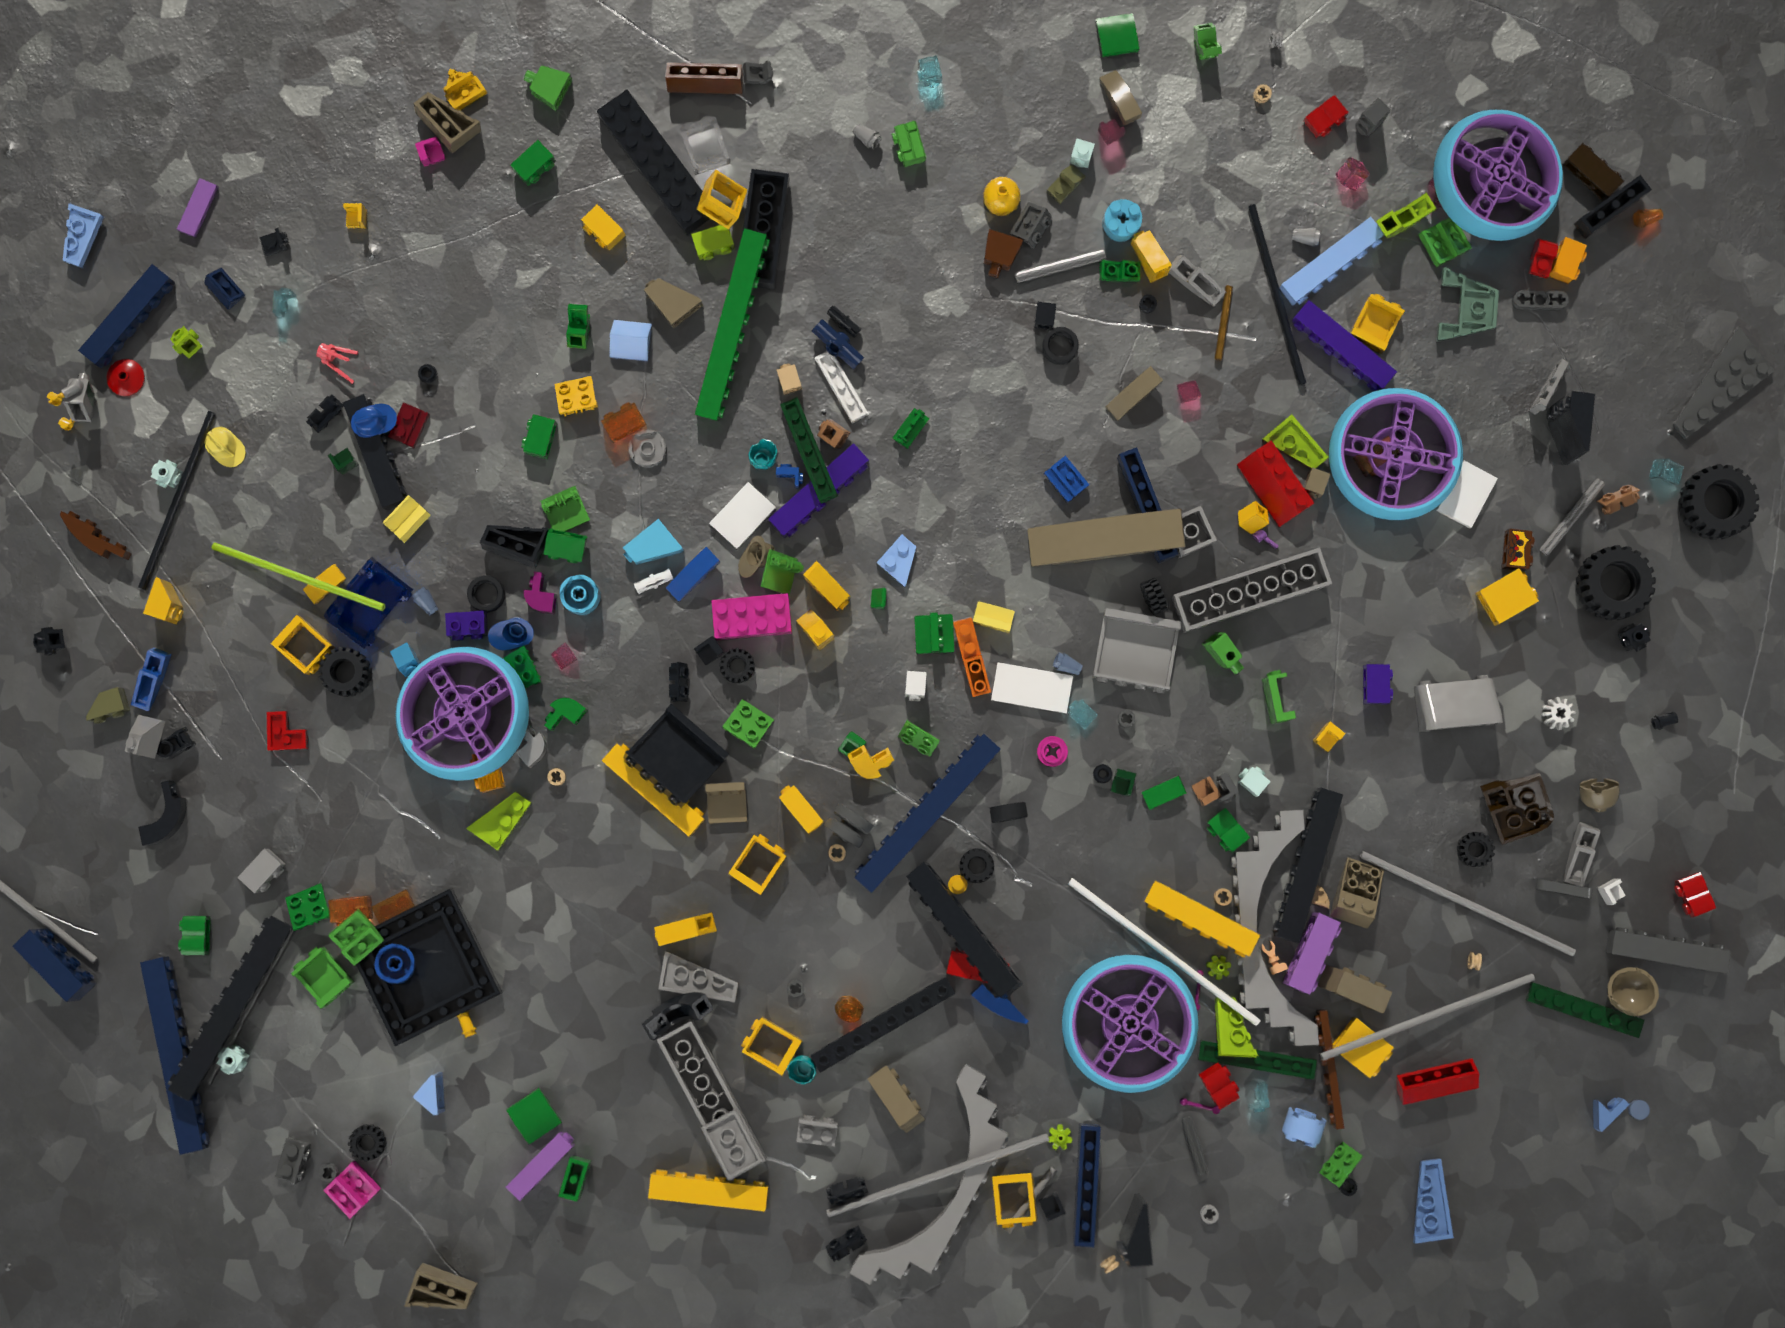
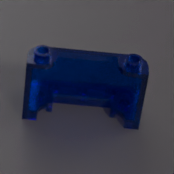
M371 557L344 589L384 603L385 609L380 611L338 595L326 610L324 617L330 624L365 649L366 646H371L375 641L374 631L398 602H407L410 599L413 589L378 560Z

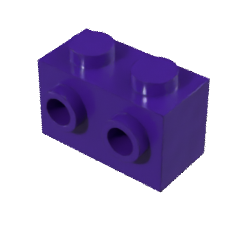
M485 611L445 613L446 636L452 638V641H462L464 637L479 640L483 639V636H488L487 613Z
M1366 664L1363 666V704H1389L1390 700L1393 699V689L1390 688L1393 670L1390 669V664Z

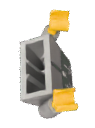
M80 373L77 379H69L67 387L60 390L59 394L50 392L47 395V398L50 399L48 402L54 406H59L63 400L70 419L62 417L58 424L66 431H70L73 428L74 422H91L95 393L89 381L90 376L85 373Z

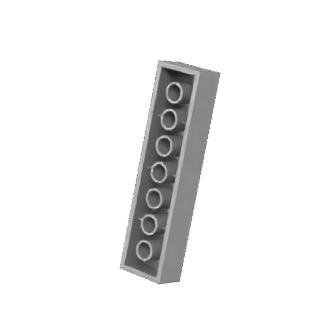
M1317 548L1174 594L1171 598L1178 619L1182 622V631L1187 633L1326 588L1332 584L1321 549Z
M694 1020L657 1039L702 1126L736 1108L762 1159L766 1161L767 1157Z

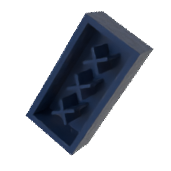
M29 929L12 947L65 1002L81 1000L96 985L93 975L87 970L84 971L80 967V962L75 957L68 955L66 947L61 943H57L53 939L54 935L49 930Z

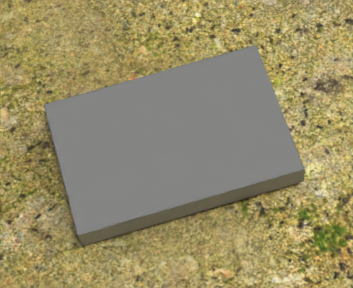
M736 1108L701 1127L728 1181L764 1161Z

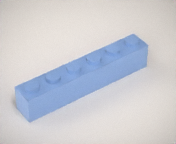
M1369 217L1286 280L1280 286V291L1292 306L1297 303L1301 305L1308 299V294L1312 291L1314 294L1323 288L1322 284L1327 280L1331 282L1338 276L1337 272L1341 269L1346 271L1351 267L1354 259L1360 260L1368 253L1366 250L1370 247L1374 249L1383 242L1381 239L1384 233L1373 218Z

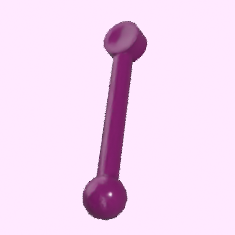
M1202 970L1197 971L1200 975L1204 976ZM1198 982L1195 995V1005L1197 1011L1200 1009V1005L1198 1004L1201 986V984Z
M1186 1098L1180 1100L1182 1106L1190 1105L1210 1110L1214 1114L1220 1112L1217 1106L1210 1107L1190 1102Z

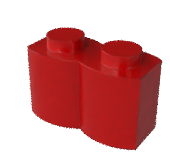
M1333 95L1308 114L1303 122L1316 138L1320 136L1324 138L1332 131L1331 127L1334 125L1340 126L1347 120L1346 116L1349 112L1339 99Z
M1700 872L1675 881V892L1679 897H1682L1684 903L1682 908L1687 915L1696 917L1716 909L1714 900Z
M1217 1062L1198 1074L1219 1110L1240 1098L1237 1093L1240 1090L1234 1080L1230 1081L1229 1076L1231 1074L1225 1065L1222 1067Z

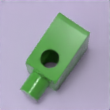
M541 66L537 74L527 70L524 81L531 83L530 91L533 96L557 111L572 82V78L567 72Z
M1215 632L1202 643L1222 668H1230L1235 675L1243 670L1244 667L1238 661L1242 658V654L1226 633Z

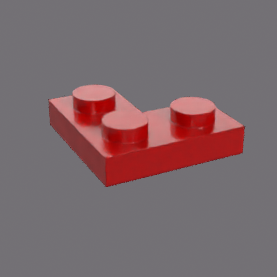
M287 711L266 712L268 751L308 749L307 730H288Z

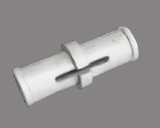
M668 568L655 575L650 574L648 578L635 582L634 586L638 594L652 588H659V585L673 580V576Z

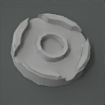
M645 429L637 432L629 442L628 451L631 459L637 465L651 468L663 461L667 446L664 438L659 433Z

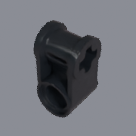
M184 727L159 743L157 755L165 759H173L194 747L196 742L192 741L187 733V727ZM169 745L171 748L170 753L165 755L163 749Z

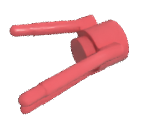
M320 344L316 355L322 359L321 363L328 365L353 384L354 381L329 361H333L336 357L348 362L350 359L338 354L337 351L355 355L358 354V351L337 347L332 344Z

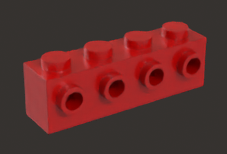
M1473 1058L1397 1075V1092L1403 1105L1479 1088V1071Z

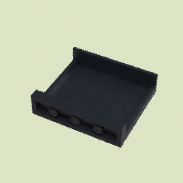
M670 704L666 708L665 713L629 751L626 750L623 758L629 767H634L639 771V775L644 780H649L653 783L654 788L659 793H664L668 796V800L674 806L678 805L682 808L725 762L729 753L675 706Z

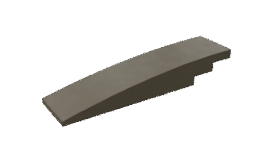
M1181 509L1028 528L1032 567L1071 562L1079 563L1185 547Z

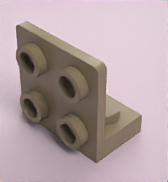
M745 782L705 784L708 799V821L710 824L747 821Z

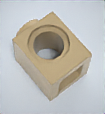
M795 364L781 365L780 369H777V374L783 394L786 395L802 390Z

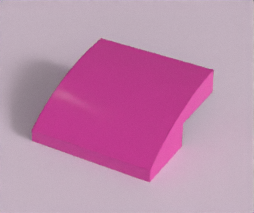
M354 1160L323 1191L351 1219L381 1188Z

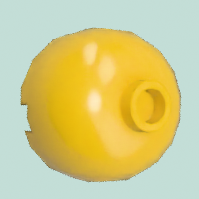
M1007 177L992 179L986 185L983 193L984 204L992 214L998 216H1006L1016 210L1021 199L1017 183Z

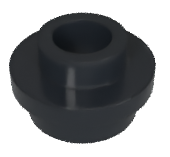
M425 364L419 368L418 377L424 383H432L437 378V370L434 366ZM427 371L431 372L429 377H425Z
M1105 764L1098 765L1093 771V777L1098 783H1107L1112 778V770ZM1101 770L1106 772L1104 778L1099 776Z

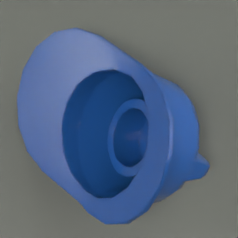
M383 403L367 406L354 413L351 419V428L355 434L364 438L383 434L392 430L396 425L397 414L391 406Z
M513 617L494 624L489 630L488 640L498 650H510L529 644L533 639L534 630L531 624L523 618Z

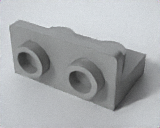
M804 1115L803 1118H799L796 1142L835 1147L838 1122H834L835 1119L823 1117V1120H815V1116Z

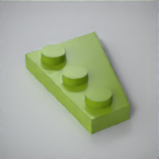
M1292 414L1262 439L1267 443L1272 440L1277 449L1309 468H1317L1329 458Z
M514 792L466 829L499 851L532 803L519 793Z
M1216 997L1214 1000L1218 1056L1256 1058L1258 1054L1251 1043L1252 1038L1246 1030L1243 1016Z

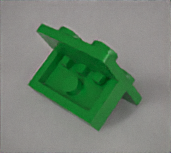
M937 612L914 617L917 654L954 652L952 614L938 615Z

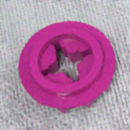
M1049 736L1039 743L1037 755L1044 765L1056 767L1066 760L1068 748L1061 738ZM1047 744L1051 748L1060 747L1055 752L1058 759L1053 755L1045 756L1049 752Z

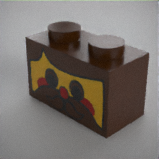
M1508 529L1505 531L1501 569L1516 570L1519 568L1521 571H1526L1532 566L1533 556L1531 555V548H1533L1535 538L1532 537L1533 531Z

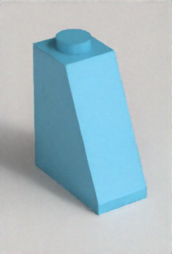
M659 519L623 547L626 551L623 555L630 563L634 561L636 565L684 551Z

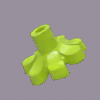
M1216 955L1211 956L1212 962H1206V967L1211 969L1208 971L1210 977L1215 975L1216 980H1221L1222 975L1225 977L1229 976L1230 973L1227 969L1231 968V963L1225 962L1226 957L1224 955H1221L1219 959Z
M1058 1124L1057 1129L1053 1127L1049 1129V1133L1052 1136H1049L1050 1141L1048 1143L1053 1142L1052 1148L1057 1150L1060 1146L1062 1150H1066V1143H1072L1073 1138L1068 1136L1071 1130L1069 1128L1063 1130L1062 1124Z

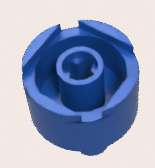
M389 944L378 952L374 966L376 973L382 980L390 984H400L407 981L413 975L416 962L413 953L407 947L400 944ZM393 959L396 961L400 960L399 968L390 967Z

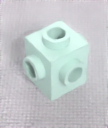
M159 460L152 468L151 477L156 480L155 484L166 488L168 485L175 489L181 480L183 471L176 468L178 464L166 460V462Z
M238 1045L224 1047L218 1054L219 1060L216 1064L221 1066L220 1070L229 1075L243 1071L250 1055L246 1054L245 1050Z

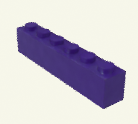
M1310 300L1307 301L1291 321L1297 330L1304 331L1309 335L1308 338L1313 343L1320 344L1325 353L1336 357L1341 366L1348 367L1353 371L1352 374L1356 378L1363 379L1368 383L1367 386L1372 391L1384 389L1397 373L1394 368Z
M854 443L827 466L838 495L840 494L839 490L844 485L848 487L855 480L853 478L858 473L861 475L868 469L869 459ZM810 481L768 520L784 539L787 536L790 538L798 531L797 527L801 523L805 525L812 518L810 515L815 511L820 512L826 504L825 502L822 504L819 502Z

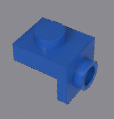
M781 464L780 467H776L777 478H795V489H799V484H803V473H800L799 467H792L791 464Z

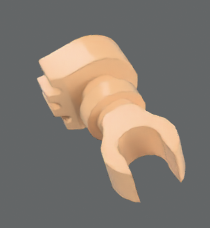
M1269 941L1271 950L1267 951L1263 944L1261 945V950L1269 958L1267 960L1268 963L1272 965L1269 968L1271 975H1275L1287 970L1288 967L1286 963L1279 964L1278 960L1280 959L1275 954V944Z

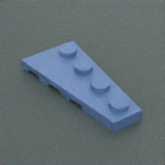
M1441 1159L1420 1161L1413 1243L1454 1238Z

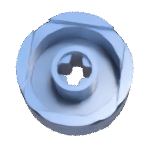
M1289 1107L1282 1132H1284L1285 1138L1297 1142L1298 1139L1304 1141L1305 1145L1316 1148V1145L1320 1144L1327 1120L1322 1117L1320 1121L1316 1119L1317 1114L1295 1108V1111H1293L1292 1107Z

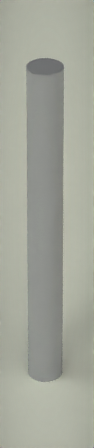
M1052 1166L1035 1187L1036 1199L1057 1172ZM1029 1196L1013 1218L1023 1217L1029 1210ZM1014 1223V1227L1004 1228V1230L1011 1234L1018 1223Z

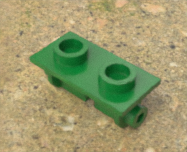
M914 408L892 439L908 449L930 418L925 416L922 410Z

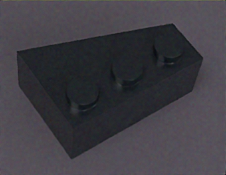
M487 525L480 544L483 550L536 569L545 548L549 529Z

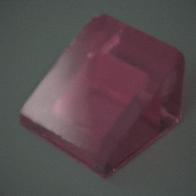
M1195 380L1177 385L1181 403L1201 398V393Z
M566 642L551 654L561 670L577 660V657Z

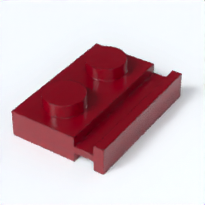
M403 402L397 415L396 425L390 430L388 437L415 448L430 414Z

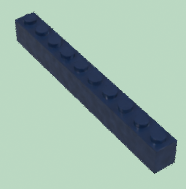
M985 734L981 737L977 735L972 740L971 744L973 746L968 751L966 749L962 751L958 756L959 762L956 765L952 763L945 770L947 775L943 779L939 777L932 785L934 787L930 794L926 792L919 799L921 804L917 808L913 806L906 814L908 818L903 823L900 820L893 828L896 832L891 837L887 835L880 844L883 846L879 851L874 849L867 857L870 861L865 866L861 864L855 870L857 875L854 878L871 893L1001 750Z
M169 956L140 962L179 1154L208 1148L210 1139L204 1128L206 1120L204 1113H201L200 1109L202 1103L200 1094L196 1092L193 1099L187 1101L168 1090L170 1087L168 1082L173 1074L177 1075L180 1070L178 1065L184 1056L187 1057L189 1055L188 1047L190 1046L189 1039L185 1036L184 1032L186 1027L185 1020L181 1017L180 1013L182 1004L181 1000L177 998V981L173 979V962L169 960Z

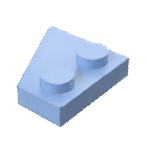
M902 534L877 562L881 568L903 587L907 584L916 546Z

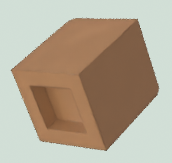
M1210 776L1192 785V789L1202 806L1221 797Z

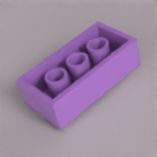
M1312 912L1282 984L1309 995L1311 991H1315L1318 985L1316 979L1325 969L1326 963H1324L1326 956H1330L1334 946L1331 944L1334 937L1337 938L1340 934L1341 927L1339 925L1341 922L1321 913Z

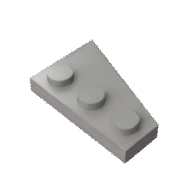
M1562 359L1556 364L1529 409L1530 412L1537 414L1539 411L1546 409L1551 396L1559 387L1560 379L1562 380L1568 372L1566 367L1569 362Z

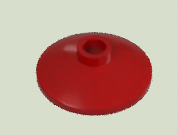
M121 359L114 362L108 369L107 384L115 394L131 396L142 388L145 381V373L141 365L136 361ZM126 373V377L121 379V375Z

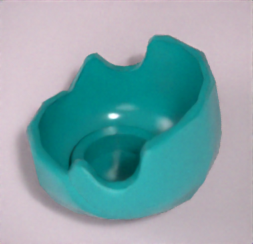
M761 439L759 443L752 445L748 454L750 464L756 469H769L772 467L778 457L776 445L771 440Z
M805 1055L795 1056L786 1068L789 1079L803 1085L812 1082L817 1074L814 1061Z

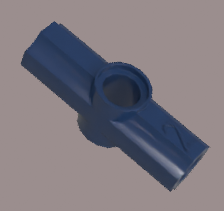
M823 319L812 329V332L826 344L828 353L835 357L839 356L852 369H855L865 358L850 345V339L845 333H837Z

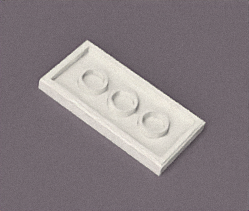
M998 662L991 701L1067 714L1073 676Z

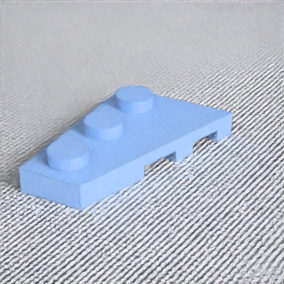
M69 203L68 210L70 213L66 223L68 233L64 242L63 261L83 268L104 216Z

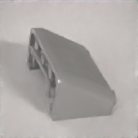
M1488 675L1476 676V680L1431 684V680L1419 682L1420 685L1414 687L1419 732L1503 723L1493 678H1488Z

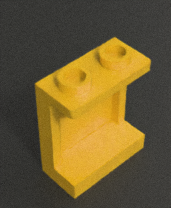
M1370 294L1350 334L1369 349L1382 354L1386 350L1388 342L1405 310L1401 309L1402 307L1397 303L1385 301V298L1379 294Z
M1519 568L1475 593L1494 626L1539 602L1536 590L1530 587L1527 582V575Z
M1352 1017L1332 1043V1046L1336 1048L1375 1032L1359 1019ZM1382 1038L1340 1055L1366 1077L1371 1078L1380 1072L1381 1067L1379 1066L1383 1061L1389 1060L1392 1056V1049L1394 1047Z

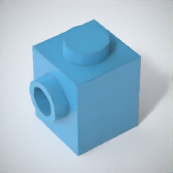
M407 642L390 651L397 668L405 677L409 676L420 664L415 651Z

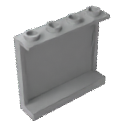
M1106 608L1103 615L1093 677L1097 678L1096 681L1108 683V680L1116 681L1115 685L1126 687L1127 684L1135 685V689L1146 690V687L1153 688V692L1164 694L1165 691H1169L1177 639L1182 622Z

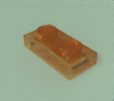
M408 889L371 908L380 924L416 905Z

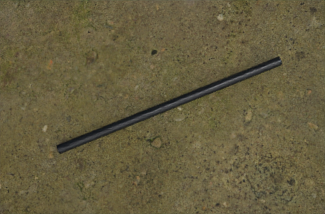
M1252 204L1248 208L1298 383L1299 385L1306 384V379L1255 204Z
M211 411L207 412L138 588L146 590L214 419L215 413Z

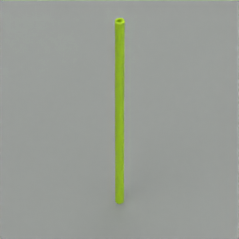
M216 542L212 544V550L380 611L385 609L384 603Z

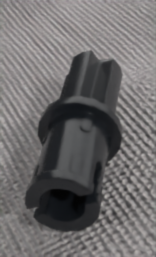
M831 306L827 311V314L839 324V327H843L852 337L855 338L858 332L861 331L862 328L849 319V315L846 316L836 306Z

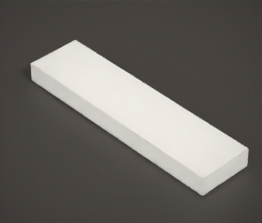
M828 351L815 357V361L851 423L853 424L867 416V410L837 358L830 355Z

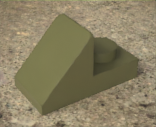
M1071 164L1061 171L1058 179L1047 189V193L1061 204L1086 176Z

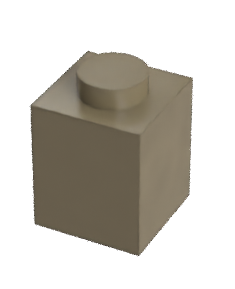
M1313 467L1309 470L1304 489L1311 499H1317L1323 496L1330 474Z

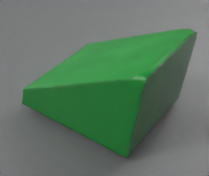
M886 588L872 590L871 608H885Z
M851 731L838 750L848 757L847 754L865 745L866 741Z

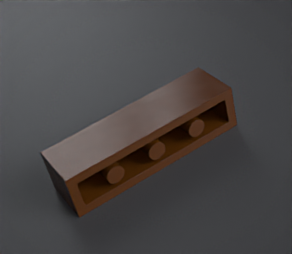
M667 63L665 79L668 92L742 94L744 81L742 64Z

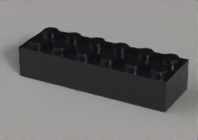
M751 169L743 231L745 228L768 236L767 239L770 240L769 247L762 256L765 259L762 270L759 269L757 277H760L758 288L775 290L790 178L789 173Z

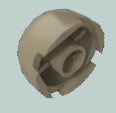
M1605 778L1604 782H1597V779L1585 780L1580 783L1579 792L1581 800L1586 806L1594 809V811L1604 812L1618 801L1620 794L1619 782Z

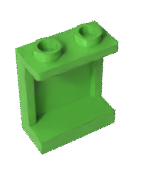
M1281 670L1269 672L1266 674L1267 677L1262 679L1270 723L1275 724L1295 719V710L1283 712L1277 680L1287 677V672L1281 673Z
M316 947L308 953V959L304 962L303 960L299 961L293 967L294 971L291 975L299 979L317 1000L316 1004L318 1007L323 1009L350 987L354 980L325 947L319 949Z

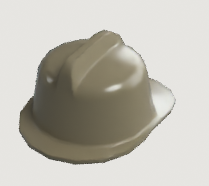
M761 536L753 537L739 560L738 571L743 578H749L758 568L765 567L769 549L774 550L775 547L766 543Z

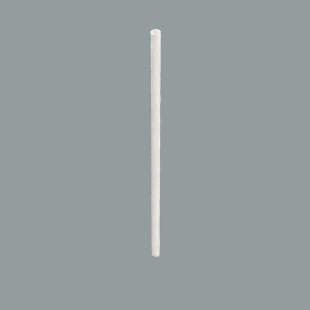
M1072 878L1068 884L1252 1024L1258 1025L1260 1022L1259 1018Z

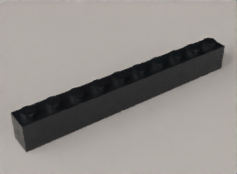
M274 916L266 917L260 927L263 929L259 936L256 934L250 944L253 947L249 953L245 952L240 960L243 964L239 970L235 969L231 975V984L229 987H224L220 994L221 1001L218 1005L214 1004L209 1013L212 1015L208 1022L204 1021L199 1029V1032H201L199 1038L194 1039L188 1048L191 1050L189 1055L182 1058L178 1065L180 1070L177 1075L173 1074L168 1082L170 1085L168 1090L187 1101L193 1099L293 929L291 925Z

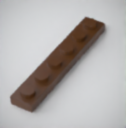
M1316 1010L1317 1015H1314V1022L1319 1027L1318 1046H1321L1323 1053L1333 1049L1327 1010ZM1320 1057L1321 1066H1324L1325 1069L1323 1083L1328 1089V1093L1325 1094L1326 1103L1330 1105L1331 1113H1328L1329 1123L1335 1129H1344L1335 1060L1332 1057L1322 1061Z

